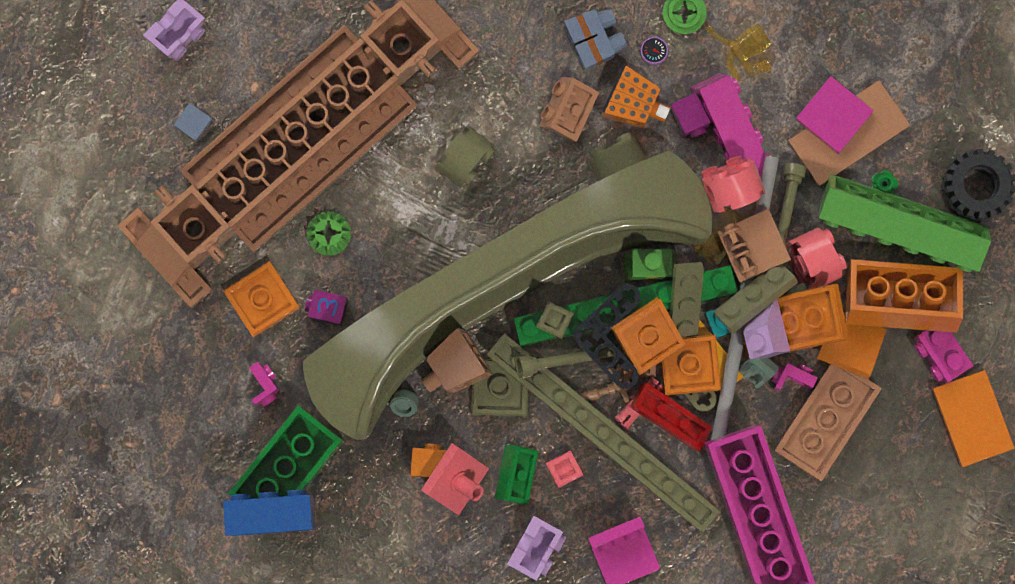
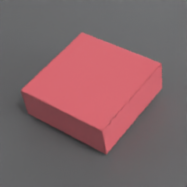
M571 450L546 463L558 488L583 476Z

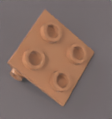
M769 209L735 224L731 223L725 226L724 229L717 231L739 282H743L791 260Z

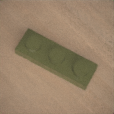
M702 262L674 264L670 317L682 338L698 336L704 273Z
M783 264L763 272L717 308L714 314L733 334L798 283L797 279Z

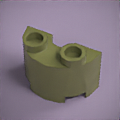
M467 125L462 134L459 133L444 151V156L436 164L435 169L460 188L465 183L470 185L479 173L475 170L481 161L486 164L495 153V150L492 149L495 145Z
M630 132L616 138V144L608 148L606 145H602L591 151L593 157L589 159L588 163L597 181L648 159L636 136L632 137Z

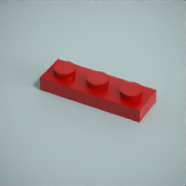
M648 383L641 384L630 405L631 409L695 452L701 450L712 429V426Z

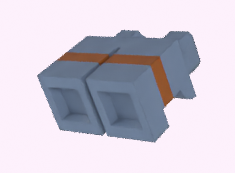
M594 9L564 21L565 31L573 48H575V53L584 73L606 61L613 60L615 54L627 46L621 32L609 38L606 35L604 29L616 24L611 9L598 13Z

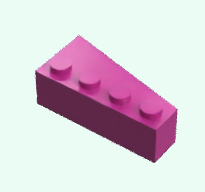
M718 73L691 86L692 93L700 95L703 101L701 104L710 123L715 125L712 128L713 135L721 148L725 147L727 151L724 153L725 159L728 160L735 156H742L743 159L751 158L755 161L761 178L765 156H770V154L764 153L761 146L764 143L763 137L759 129H754L749 120L753 117L747 103L742 104L738 94L741 93V89L735 78L731 79L730 75Z

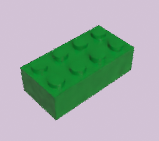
M297 406L228 492V495L247 494L250 495V499H259V493L278 492L279 497L288 496L287 491L306 490L344 441L303 408Z

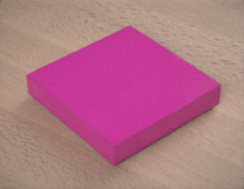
M830 76L795 120L839 154L874 110Z

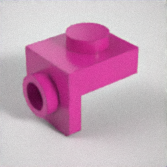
M256 362L249 369L265 391L251 401L255 406L262 404L265 407L277 398L275 393L280 390L273 382L277 377L269 365L262 366L261 363Z
M787 363L783 368H778L771 381L775 383L773 390L779 392L786 378L808 389H812L817 377L812 375V369L804 365L798 364L795 367Z

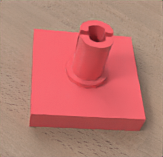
M451 443L421 491L459 515L469 499L478 501L482 497L484 489L479 484L489 468Z

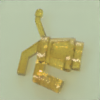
M759 24L754 27L749 26L732 41L716 34L711 25L707 26V32L714 39L730 46L726 67L733 78L736 80L741 78L733 66L734 57L738 59L749 77L772 70L769 60L750 65L747 60L764 53L766 48L771 45L769 38Z

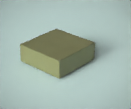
M548 302L536 328L562 340L574 313Z

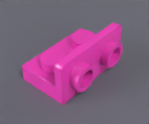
M925 330L914 337L916 342L914 344L915 350L922 359L927 358L932 366L929 370L937 382L942 381L943 384H947L973 367V364L951 332Z

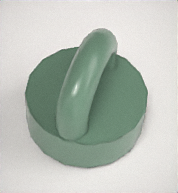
M397 389L391 397L390 408L396 415L403 417L412 416L417 411L419 397L408 389Z

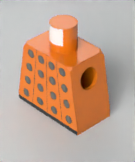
M623 64L602 110L601 117L644 128L649 116L665 122L671 107L656 101L661 90L658 86Z

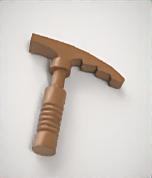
M599 359L600 362L609 364L605 359ZM613 367L608 369L611 374L615 371ZM615 383L608 384L607 387L599 390L595 388L581 394L579 393L582 398L589 402L597 400L600 396L606 394H616L615 391H618L625 404L630 402L627 391L619 388Z

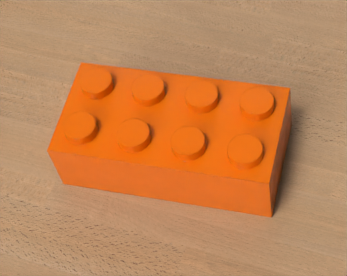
M851 259L846 274V324L957 333L963 320V270L956 267Z

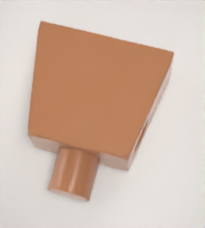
M457 328L427 357V362L433 371L421 380L429 392L442 385L447 392L455 393L490 377L493 373L467 331Z

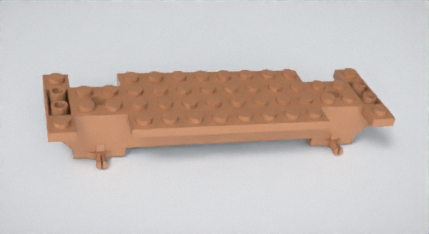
M370 0L369 5L366 4L364 9L374 18L371 27L360 35L361 38L359 40L343 25L180 170L192 184L185 192L173 197L162 185L159 189L166 197L158 189L154 192L165 204L159 215L150 221L137 208L118 225L121 231L190 308H193L212 291L195 269L210 255L217 264L222 262L215 252L224 260L226 255L219 247L236 233L251 251L255 253L418 107L417 103L406 93L401 85L419 69H421L426 77H429L431 73L433 74L436 69L428 61L439 51H442L458 70L479 53V49L468 39L435 0H395L397 3L385 11H382L373 0ZM403 40L409 44V48L405 52H397L394 49V45L398 41ZM316 114L323 118V120L314 122L312 116ZM193 223H200L202 225V232L198 236H190L188 232L189 227Z

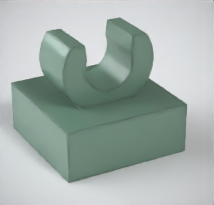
M749 357L740 365L739 372L745 379L750 380L756 388H760L777 373L779 367L769 358L750 359Z

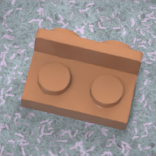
M561 77L552 89L553 96L549 105L541 113L542 120L539 126L543 129H550L570 141L577 142L599 92L573 77Z

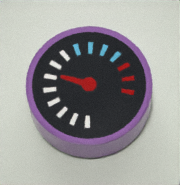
M659 37L646 39L640 50L643 61L652 66L663 63L668 54L666 42Z

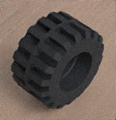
M977 149L973 152L970 150L960 155L948 166L942 178L944 183L941 185V191L945 193L943 196L944 202L948 201L950 204L948 209L951 212L955 210L959 217H966L971 221L979 220V222L998 215L1011 203L1013 199L1011 196L1015 192V186H1013L1015 174L1011 175L1010 173L1012 169L1010 163L1006 165L1003 162L1005 158L1001 155L999 157L995 156V152L991 150L988 152H984V149ZM980 171L990 178L993 192L989 199L979 201L967 194L964 188V177L968 172Z

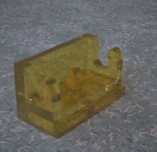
M725 206V212H721L713 223L711 236L706 243L698 245L695 249L697 254L716 267L727 253L717 231L724 229L725 226L731 223L735 224L749 218L745 214L741 215L735 209L731 210L730 206Z

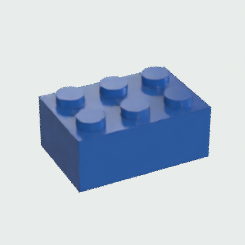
M307 490L287 491L288 496L279 497L278 492L259 493V499H250V495L247 494L230 495V501H223L225 536L316 530L314 496L307 495Z

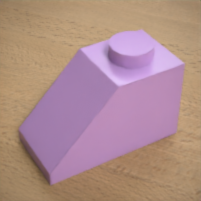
M775 300L745 324L743 333L750 359H765L790 352L778 300Z

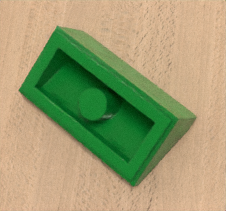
M505 445L495 499L523 505L529 504L538 450Z

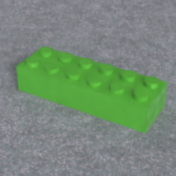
M830 174L820 202L819 218L823 219V223L828 226L838 228L841 225L850 228L849 231L855 235L864 237L868 234L876 237V240L882 244L892 245L894 243L903 246L902 249L909 253L918 254L921 252L929 255V258L933 261L954 263L958 269L966 272H972V270L980 272L991 243L989 226Z

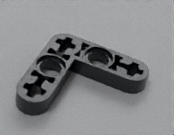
M632 284L620 286L577 327L574 334L578 346L622 389H630L638 382L639 374L635 366L605 335L612 330L611 327L626 317L640 302V291ZM632 290L635 293L632 297L635 302L631 304L627 301L621 306L625 312L620 314L618 308L611 304L610 301L615 299V302L618 303L623 297L621 291L630 292ZM605 308L612 309L616 316L614 322L611 324L601 322L599 318L601 310ZM583 328L586 331L590 328L594 331L592 338L596 342L600 338L605 342L599 345L594 353H591L589 350L593 345L588 340L584 342L580 340L582 336L580 330ZM610 348L614 352L615 357L610 364L600 362L598 353L601 349ZM619 358L624 362L620 365L623 371L626 372L630 369L633 372L631 375L633 381L630 384L627 381L623 383L619 381L621 374L616 369L613 374L608 370L616 365Z

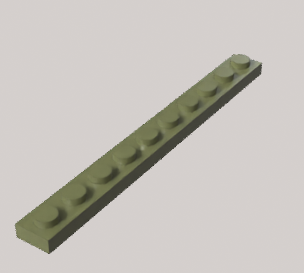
M505 333L487 353V357L699 532L703 533L720 512L715 506L547 368L538 370L532 377L520 379L516 371V357L523 355L533 356Z

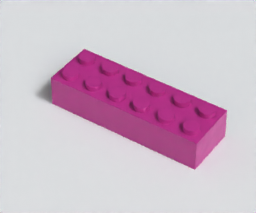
M756 424L705 442L704 445L752 584H815L762 427Z

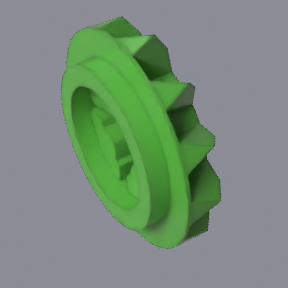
M666 0L662 12L665 25L674 33L686 35L696 32L706 19L705 3L703 0ZM683 2H685L687 11H692L693 13L688 15L686 24H684L682 16L673 14L681 11Z
M327 211L317 214L309 222L307 229L308 242L319 254L326 256L336 255L342 252L350 242V225L338 213ZM328 222H330L333 231L341 232V234L331 237L330 245H328L325 236L317 234V232L326 230Z

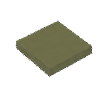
M484 359L493 375L473 384L472 415L527 417L528 390L495 362Z

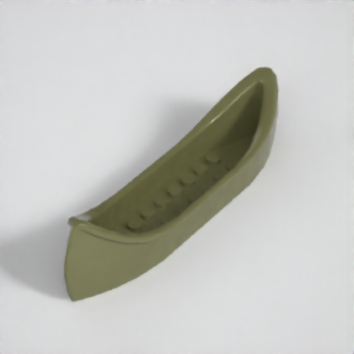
M671 151L655 155L605 177L563 199L403 291L341 331L303 361L304 379L313 404L320 414L343 434L356 440L366 439L370 436L378 418L404 379L457 328L468 329L566 271L595 258L636 247L669 244L701 245L706 243L712 233V213L707 192L700 178L682 159Z

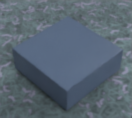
M189 103L174 123V126L197 142L212 122V118Z

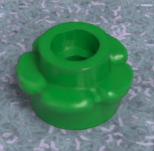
M883 170L881 173L874 174L871 179L872 188L894 194V190L898 188V180L896 177H893V173ZM885 181L887 186H883L882 182Z

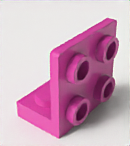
M641 517L587 538L606 584H625L660 569L644 530L645 526Z

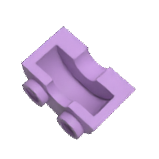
M177 0L167 10L164 17L160 21L155 22L143 36L168 58L178 61L187 50L185 47L192 40L194 42L198 41L204 34L205 29L202 25L205 18L186 1Z
M533 516L507 565L537 581L540 574L546 576L553 563L549 559L553 550L559 552L567 537L563 536V532Z

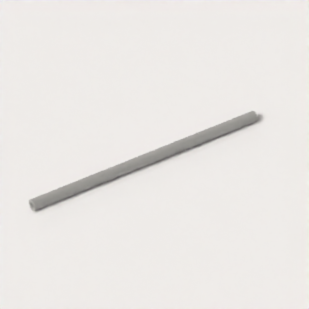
M765 156L761 181L766 193L761 194V198L757 200L754 215L770 209L779 158ZM757 275L741 282L740 290L756 279ZM745 325L735 333H731L711 440L725 436L727 433L745 339L743 333Z

